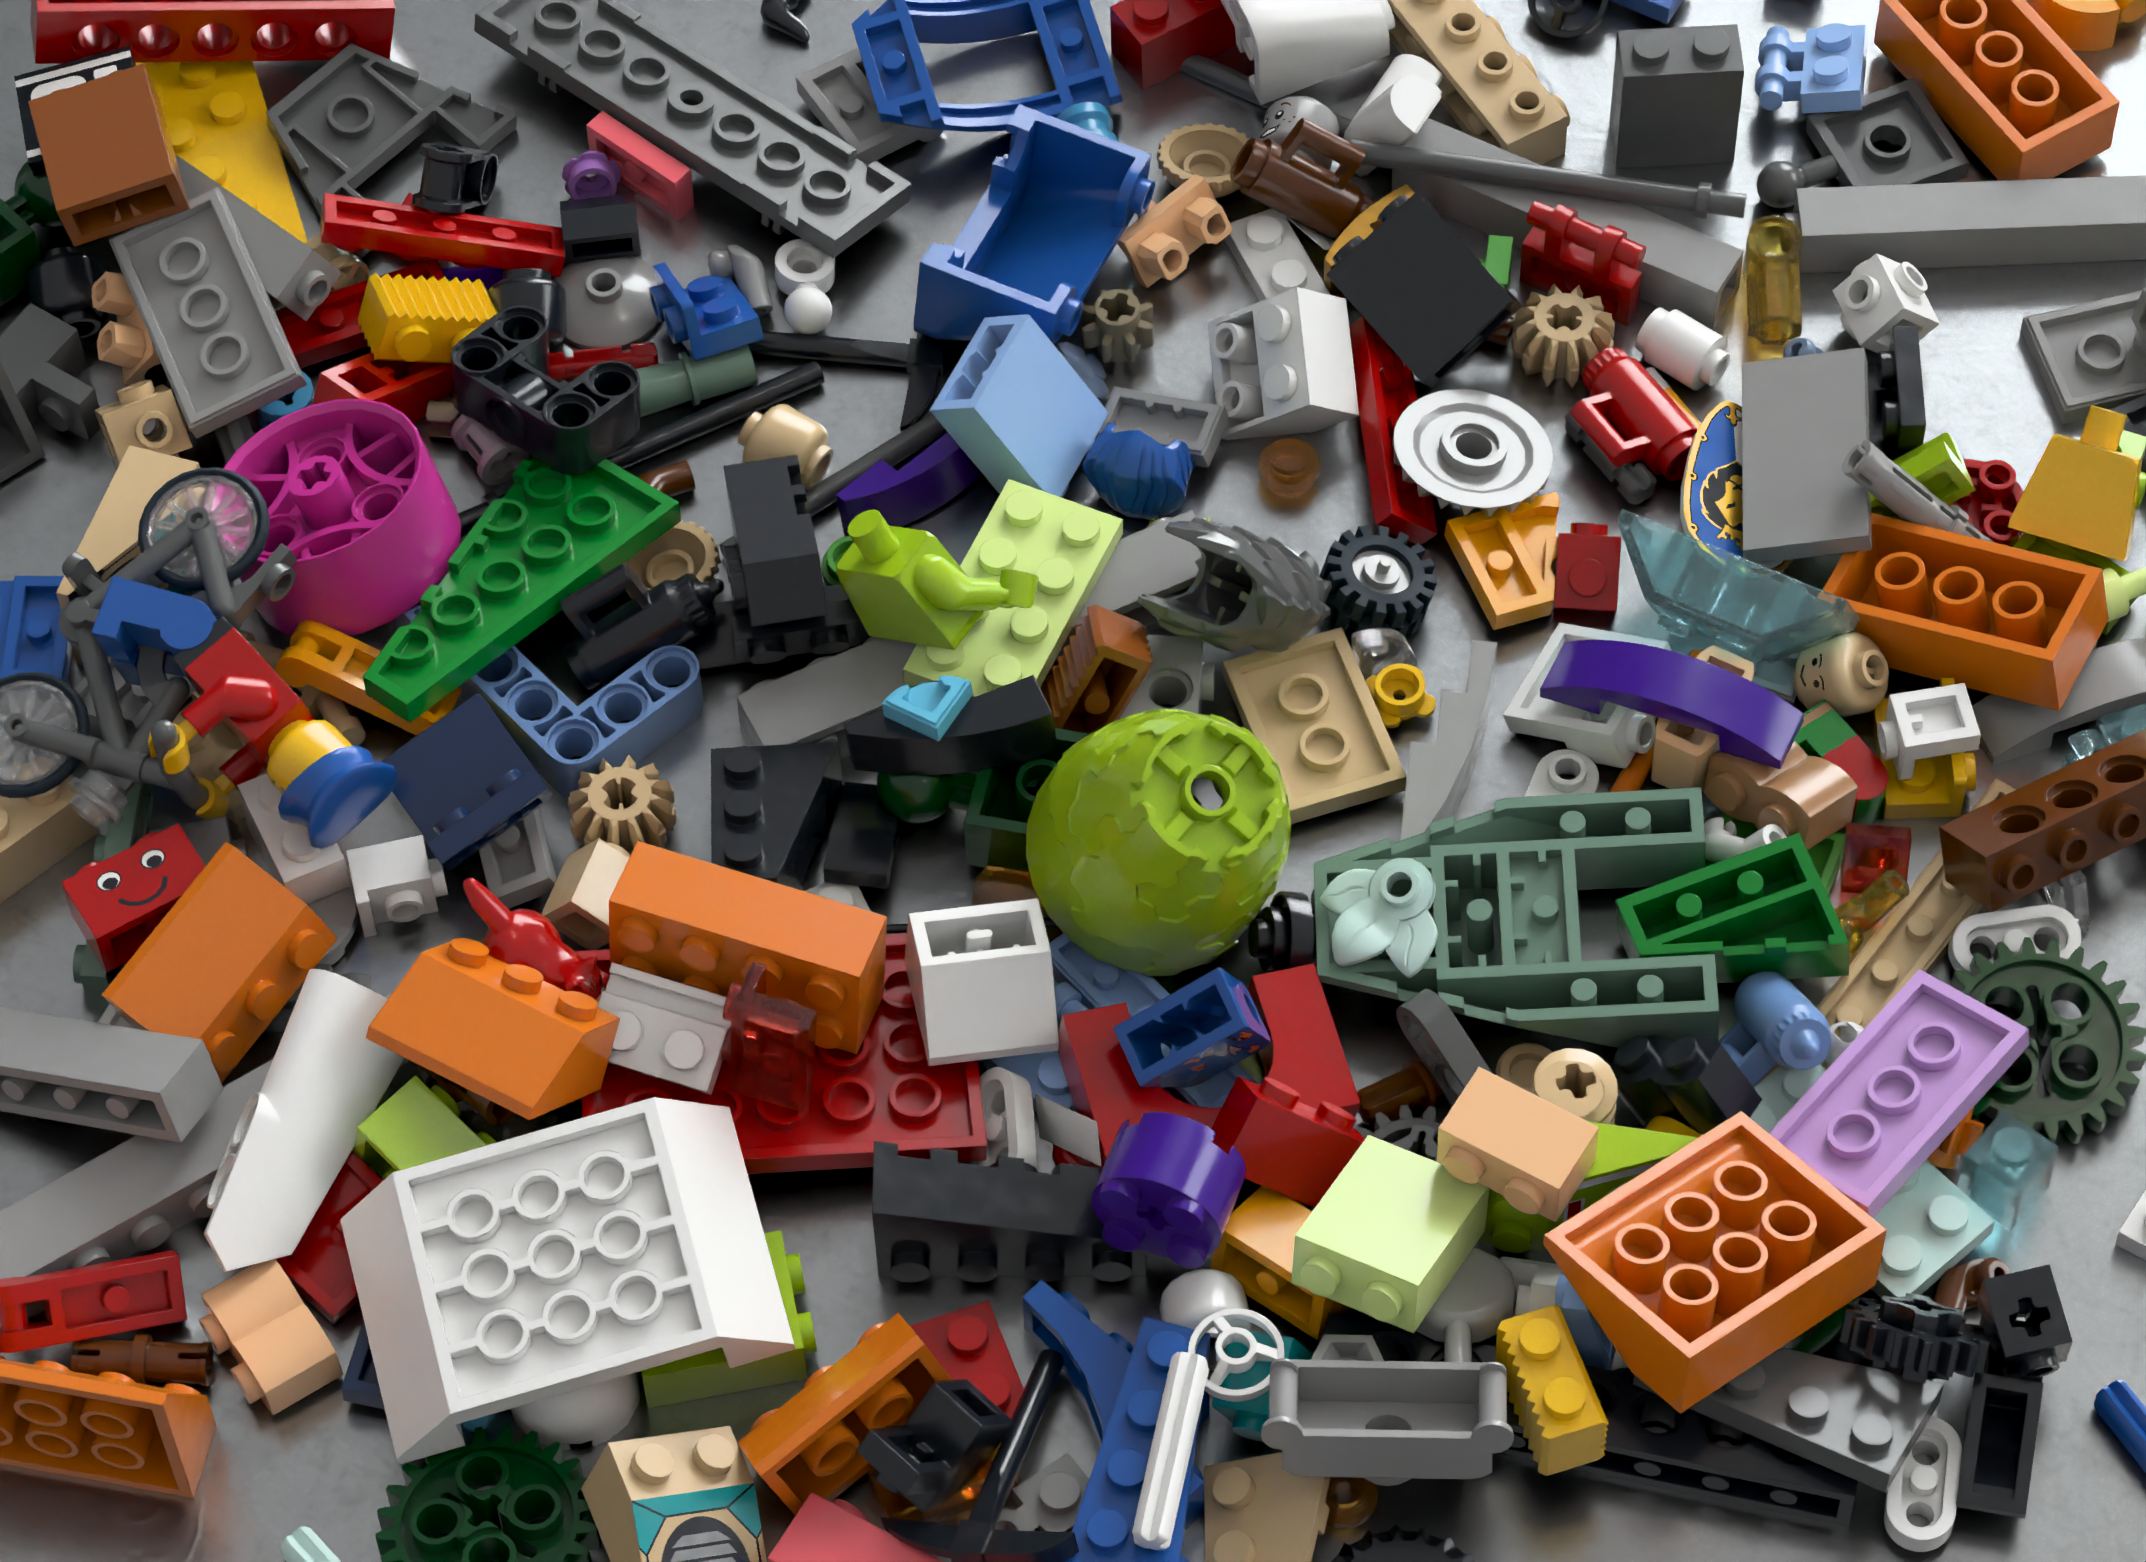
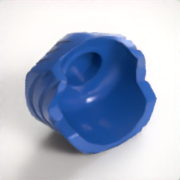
M1108 422L1097 437L1083 463L1085 476L1101 498L1106 501L1110 508L1119 512L1122 516L1143 521V518L1147 520L1159 518L1160 514L1166 516L1180 508L1185 502L1188 481L1196 464L1191 461L1187 444L1179 440H1173L1170 445L1163 446L1140 430L1114 433L1113 429L1116 424Z

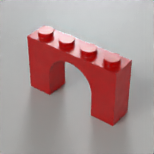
M1315 964L1252 976L1248 991L1271 1039V1043L1267 1047L1258 1051L1264 1078H1272L1294 1089L1300 1094L1298 1102L1317 1109L1320 1102L1325 1101L1356 1117L1360 1100L1319 976L1317 975ZM1126 1002L1062 1015L1058 1030L1059 1048L1057 1052L1075 1111L1097 1121L1102 1166L1092 1163V1167L1103 1168L1118 1129L1127 1119H1129V1125L1139 1124L1143 1113L1164 1112L1190 1118L1211 1129L1222 1108L1199 1107L1182 1102L1168 1094L1160 1086H1139L1113 1029L1116 1025L1130 1018Z

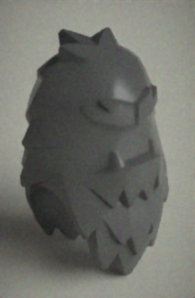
M1195 517L1191 522H1169L1165 528L1167 533L1191 542L1201 552V557L1195 561L1198 573L1194 583L1187 592L1170 599L1147 594L1138 596V603L1157 619V624L1179 637H1198L1214 647L1231 652L1249 647L1250 645L1262 651L1283 652L1288 650L1289 646L1301 640L1319 622L1331 614L1330 608L1325 605V602L1331 591L1332 581L1320 578L1318 564L1307 551L1298 555L1291 548L1273 537L1263 540L1237 525L1229 527Z

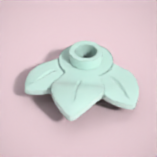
M1395 858L1387 861L1377 870L1352 869L1346 871L1329 883L1319 900L1326 909L1339 915L1332 932V951L1334 960L1339 966L1344 967L1360 963L1386 951L1397 969L1407 978H1412L1423 968L1436 945L1438 936L1436 924L1428 911L1435 898L1436 886L1433 876L1424 864L1412 858ZM1401 879L1412 881V887L1405 896L1394 897L1391 895V888L1395 882Z

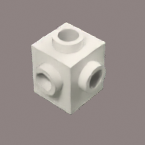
M1876 253L1870 259L1857 265L1851 275L1832 290L1843 311L1840 319L1846 331L1858 341L1860 346L1878 354L1879 351H1889L1893 326H1918L1920 341L1940 324L1924 293L1928 289L1924 277L1908 262L1898 263Z

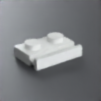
M612 962L607 987L602 992L598 1004L599 1008L620 1018L608 1064L712 1095L732 1032L730 1030L735 1015L739 1012L741 1003L728 997Z

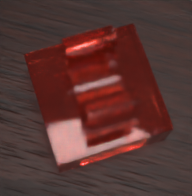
M1846 823L1840 891L1903 897L1906 894L1912 841L1911 828Z

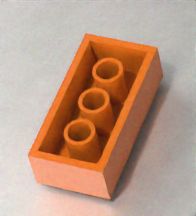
M2025 0L1879 1L1874 44L1907 80L1915 79L1934 110L1999 181L2052 179L2111 148L2120 101Z
M1871 513L1872 550L1843 553L1816 601L1822 639L1844 633L1858 632L1868 636L1880 648L1887 661L1888 668L1940 681V678L1954 677L1955 684L1965 683L1966 688L2060 711L2109 620L2102 568Z
M637 841L609 898L610 967L613 962L737 1000L741 1003V1006L735 1017L746 1020L757 1028L764 1030L776 1029L808 1039L811 1043L826 1049L837 1048L854 1054L858 1053L884 995L887 916Z

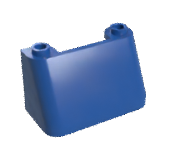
M1019 104L1007 122L1006 132L1012 134L1010 152L1003 157L997 156L992 163L990 185L954 243L950 246L945 243L939 245L932 242L920 261L913 324L914 331L937 341H971L984 317L1029 314L1052 343H1056L1062 334L1071 336L1079 323L1083 311L1082 301L1134 214L1143 216L1151 202L1155 189V182L1148 180L1152 154Z

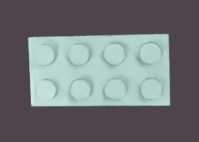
M1820 1064L1807 1070L1779 1065L1753 1087L1762 1098V1101L1750 1118L1769 1133L1820 1078L1826 1069ZM1926 1159L1873 1218L1886 1228L1887 1231L1877 1282L1871 1289L1881 1298L1883 1295L1903 1297L1906 1293L1921 1295L1940 1279L1948 1269L1955 1266L1992 1234L1995 1220Z

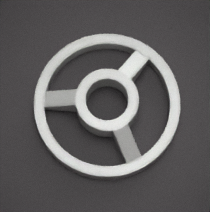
M1242 1308L1221 1310L1205 1318L1194 1330L1188 1346V1353L1195 1354L1200 1339L1209 1329L1215 1326L1219 1333L1215 1344L1218 1364L1210 1379H1207L1204 1391L1221 1400L1233 1402L1251 1400L1266 1393L1269 1390L1270 1374L1262 1382L1245 1389H1227L1220 1387V1385L1229 1373L1238 1374L1246 1372L1256 1361L1273 1362L1274 1360L1284 1358V1343L1276 1326L1265 1316ZM1227 1321H1247L1261 1327L1270 1335L1276 1349L1256 1342L1251 1332L1244 1328L1231 1327ZM1233 1342L1242 1343L1249 1349L1248 1353L1241 1358H1231L1223 1350L1228 1344Z

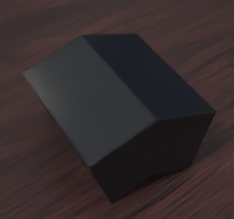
M634 193L560 201L562 234L567 264L641 255Z

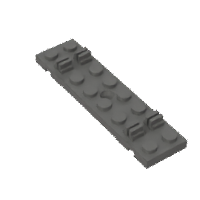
M494 0L475 13L474 31L538 71L537 82L543 86L549 83V89L554 93H558L565 88L599 111H604L667 154L761 212V224L770 227L773 224L772 231L779 235L789 230L832 258L836 257L910 201L911 182L877 161L872 162L870 165L863 163L856 158L857 149L821 126H815L648 22L641 17V14L619 0Z

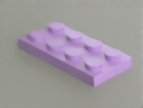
M1919 969L1775 1125L1769 1134L1874 1218L2029 1046V1029Z

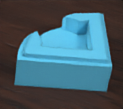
M947 675L939 676V681L921 683L910 688L907 684L893 691L883 701L884 717L939 742L973 695L971 681Z

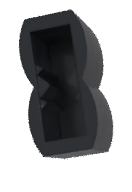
M1659 1035L1635 1036L1618 1048L1614 1061L1610 1065L1617 1079L1618 1095L1644 1129L1654 1117L1666 1116L1704 1135L1740 1111L1750 1118L1762 1101V1098L1721 1043L1710 1037H1684L1672 1042L1669 1038Z

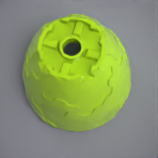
M1154 709L1126 716L1111 722L1072 745L1062 754L1063 757L1058 761V764L1053 768L1038 790L1027 821L1026 858L1033 888L1048 916L1068 939L1095 959L1124 970L1142 973L1145 976L1176 975L1196 966L1208 965L1231 950L1239 942L1238 938L1251 924L1268 896L1275 892L1287 862L1291 835L1288 794L1280 775L1281 770L1278 763L1267 747L1243 726L1239 727L1224 717L1214 714L1210 716L1196 714L1179 709ZM1206 778L1212 781L1215 791L1223 799L1219 809L1208 810L1195 802L1191 793L1193 780Z

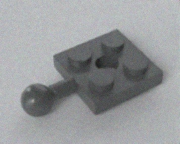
M1911 78L1864 95L1862 110L1813 113L1808 115L1806 132L1822 157L1801 164L1798 167L1787 161L1769 163L1760 171L1757 177L1756 188L1759 197L1766 205L1783 209L1794 205L1796 188H1808L1833 178L1837 179L1841 187L1951 183L1967 178L1969 161L1915 79ZM1885 140L1891 144L1899 145L1902 149L1893 153H1885L1877 150L1872 144Z

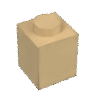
M600 838L567 855L541 914L547 917L558 931L587 950H596L609 943V898L631 855L624 848L610 842H604Z

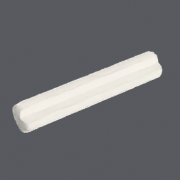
M1177 1352L1171 1357L1132 1529L1134 1543L1142 1548L1160 1551L1167 1549L1171 1543L1209 1372L1207 1359L1199 1354Z

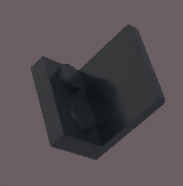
M1893 326L1889 351H1879L1878 363H1868L1869 441L1891 461L1923 445L1926 416L1918 326Z

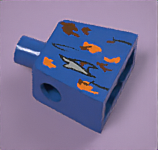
M1222 968L1214 969L1113 1027L1140 1087H1192L1201 1084L1271 1043L1270 1036L1245 984ZM1161 1043L1170 1048V1053L1165 1058L1161 1051Z

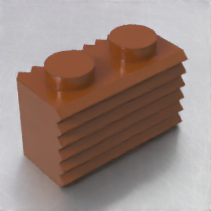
M1098 605L1087 607L1088 615L1081 617V626L1075 627L1077 635L1069 637L1071 645L1063 647L1065 655L1057 657L1059 665L1052 667L1053 675L1047 676V685L1040 687L1053 713L1055 728L1091 734L1111 722L1119 720L1154 663V660L1151 659L1153 654L1149 651L1151 649L1148 645L1149 640L1146 638L1148 635L1145 632L1146 627L1139 621Z

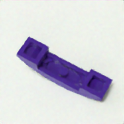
M948 432L899 471L880 459L836 494L844 535L850 536L847 532L850 522L857 515L867 510H878L890 526L901 527L911 523L949 502L976 481L982 473Z
M1578 640L1564 642L1540 688V697L1598 715H1600L1605 703L1610 702L1719 735L1721 752L1777 769H1781L1804 722V714L1769 690L1733 672L1674 651L1623 641Z

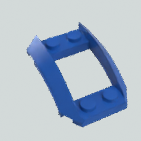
M887 0L872 15H870L868 8L851 24L881 122L941 131H1006L1007 122L1019 104L1057 118L1063 110L1077 103L1098 102L1107 107L1123 102L1090 0ZM1037 30L1056 90L1021 99L995 103L947 104L937 102L919 43H975L1018 36Z

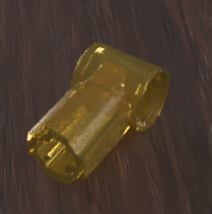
M1777 215L1763 216L1751 225L1742 265V275L1746 282L1748 336L1757 338L1762 345H1783L1792 338L1800 337L1802 333L1799 252L1802 236L1800 229L1793 221ZM1766 253L1776 254L1777 256L1767 255Z

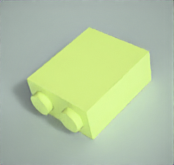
M1368 1135L1295 1234L1291 1283L1307 1289L1318 1296H1324L1368 1314L1379 1321L1387 1322L1414 1333L1485 1232L1490 1189L1478 1182L1469 1184L1460 1181L1451 1175L1443 1164Z

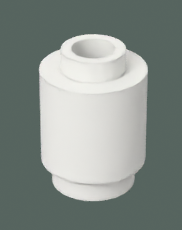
M1662 307L1655 309L1642 325L1635 343V348L1644 354L1645 362L1694 391L1701 389L1705 384L1715 385L1723 376L1730 361V354L1725 352L1727 347V339L1677 309L1670 312Z

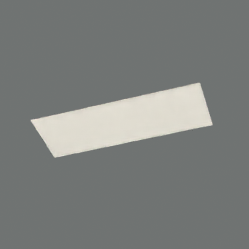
M1035 1094L1039 1137L1102 1166L1097 1121Z

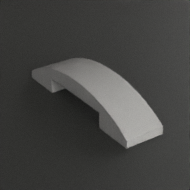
M2146 637L2093 649L2060 711L1993 694L1972 705L1981 734L1980 743L1991 764L1996 765L2051 747L2053 733L2146 704Z

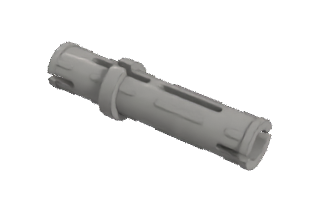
M1869 440L1862 441L1861 446L1857 444L1846 456L1842 464L1843 473L1859 485H1862L1904 521L1993 542L1968 521L1969 516L1957 505L1949 506L1944 501H1941L1928 488L1885 456Z

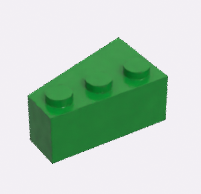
M1799 833L1615 900L1617 931L1628 958L1715 954L1717 983L1742 982L1748 976L1762 971L1777 972L1788 979L1849 976L1850 943Z

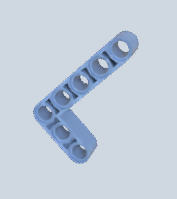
M420 602L418 603L420 605H416L392 621L395 632L399 627L409 625L421 610ZM677 645L662 646L652 651L579 706H576L515 646L511 647L459 686L462 689L459 697L464 701L475 694H480L484 697L535 770L557 792L568 798L571 791L579 789L578 780L580 779L581 771L600 774L599 766L602 758L610 763L612 767H621L627 756L630 755L637 764L695 721L704 707L699 661L692 651ZM502 679L500 681L490 682L492 680ZM676 684L680 685V686H678V687H671V688L668 687V686H670V685H676ZM542 717L540 720L530 721L532 718ZM625 720H632V721L629 722V723H622V724L619 723V722L625 721ZM575 756H584L580 759L570 760V758Z

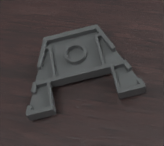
M351 43L266 112L267 127L320 216L324 193L363 198L355 189L433 124H437L463 147L488 152L511 134L517 125V115L509 109L497 105L496 109L493 110L471 101V93L452 85L446 90L419 79L418 71ZM365 249L360 252H349V254L362 258L371 250Z

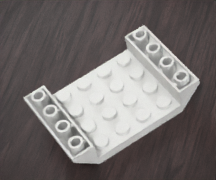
M653 1097L391 1173L340 1219L396 1460L399 1465L465 1446L460 1425L463 1422L721 1347L730 1368L796 1349L730 1108L726 1106Z

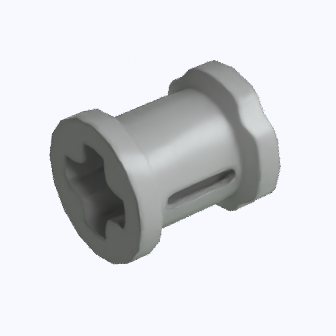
M462 414L453 424L450 433L454 443L460 450L468 451L478 464V475L487 485H500L513 479V472L522 460H528L529 458L528 452L515 444L505 442L495 432L468 416Z

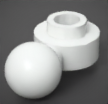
M803 239L789 241L777 251L775 255V282L781 291L789 295L784 305V316L788 325L798 333L811 335L822 331L831 320L832 305L825 293L830 290L834 283L835 257H830Z

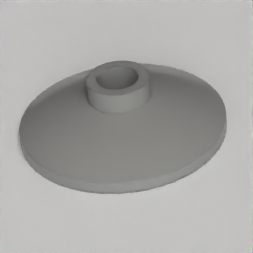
M630 256L571 263L562 270L561 277L554 278V281L561 284L566 291L567 332L564 340L575 347L592 349L621 345L622 350L631 347L630 344L640 343L648 338L661 323L655 315L649 295V288L657 285L654 270L649 264L639 258Z

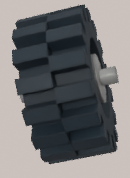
M1368 525L1358 526L1355 536L1350 530L1342 533L1339 541L1335 540L1331 545L1320 572L1322 580L1332 581V588L1325 602V605L1330 608L1331 614L1326 619L1337 616L1338 619L1334 628L1342 627L1343 631H1345L1350 626L1356 630L1353 639L1361 642L1364 641L1367 633L1373 634L1374 644L1380 645L1385 644L1388 635L1391 636L1394 643L1404 640L1407 632L1412 635L1418 629L1420 622H1422L1437 585V575H1432L1435 569L1432 558L1422 560L1425 549L1419 543L1412 548L1406 546L1409 536L1401 531L1397 539L1388 537L1389 527L1378 526L1375 535H1371Z

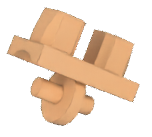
M1195 173L1158 204L1151 200L1144 215L1136 214L1138 220L1124 230L1117 244L1130 261L1137 283L1148 289L1161 277L1172 281L1187 269L1191 253L1204 243L1217 245L1232 233V226L1223 207L1217 203L1206 179Z
M106 271L91 288L93 308H96L97 311L116 314L117 322L109 321L100 330L97 340L99 360L122 366L124 384L132 385L144 381L147 370L161 364V361L123 273Z

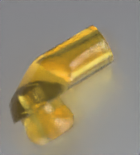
M1893 870L1885 871L1863 892L1834 909L1850 943L1849 954L1857 951L1864 942L1863 934L1874 927L1909 895V885L1899 873Z

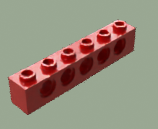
M31 0L30 25L35 64H62L128 45L131 48L136 63L331 60L350 43L390 60L395 3L394 0Z

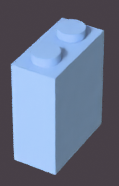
M1029 314L984 317L930 409V412L999 494L1008 479L1061 498L1067 492L1071 478L1085 454L1093 446L1096 435L1109 414Z

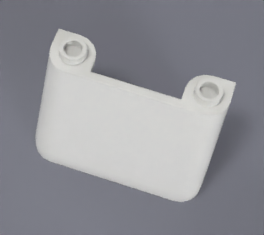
M1220 0L1235 26L1236 45L1240 53L1246 52L1249 60H1254L1255 74L1249 76V84L1260 105L1390 55L1389 30L1395 28V19L1387 0Z

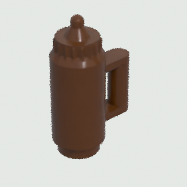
M1303 117L1296 123L1281 145L1270 139L1261 142L1255 138H1250L1238 153L1230 174L1231 181L1240 185L1241 193L1330 239L1338 238L1356 217L1375 203L1372 197L1362 193L1359 185L1349 181L1362 164L1366 151ZM1302 144L1341 165L1334 173L1295 152Z

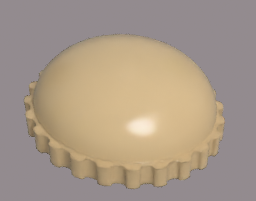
M1195 123L1192 126L1184 125L1181 129L1172 130L1170 135H1165L1164 141L1159 143V149L1157 150L1158 168L1162 169V175L1166 176L1175 188H1178L1196 173L1206 179L1215 198L1223 197L1240 189L1239 184L1231 181L1230 174L1238 153L1249 139L1246 138L1245 133L1237 132L1235 128H1227L1222 124L1213 125L1212 123H1206L1202 125Z
M681 520V522L626 563L645 587L650 590L666 579L676 580L687 573L695 575L700 582H710L714 579V575L719 572L718 564L721 563L716 542H714L710 533H706L704 527H696L693 522L685 523ZM626 590L629 597L634 599L631 593L628 590Z

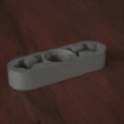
M1423 989L1397 1008L1396 1016L1403 1033L1453 1107L1478 1067L1489 1072L1491 1070L1451 1009L1432 990Z

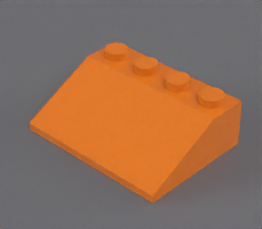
M1740 1111L1546 1233L1543 1245L1631 1372L1681 1414L1874 1287L1877 1282L1887 1229Z
M0 1355V1464L194 1499L217 1427L207 1395H201L194 1388L178 1383L166 1384L162 1388L136 1383L130 1377L116 1372H102L95 1376L70 1371L64 1365L54 1361L38 1360L33 1364L6 1360Z

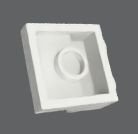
M1559 622L1503 714L1510 732L1563 741L1567 749L1584 753L1594 763L1626 769L1635 753L1645 754L1652 747L1656 731L1654 721L1657 716L1610 702L1605 703L1600 715L1542 698L1540 697V688L1564 642L1612 640L1638 643L1672 651L1667 641Z

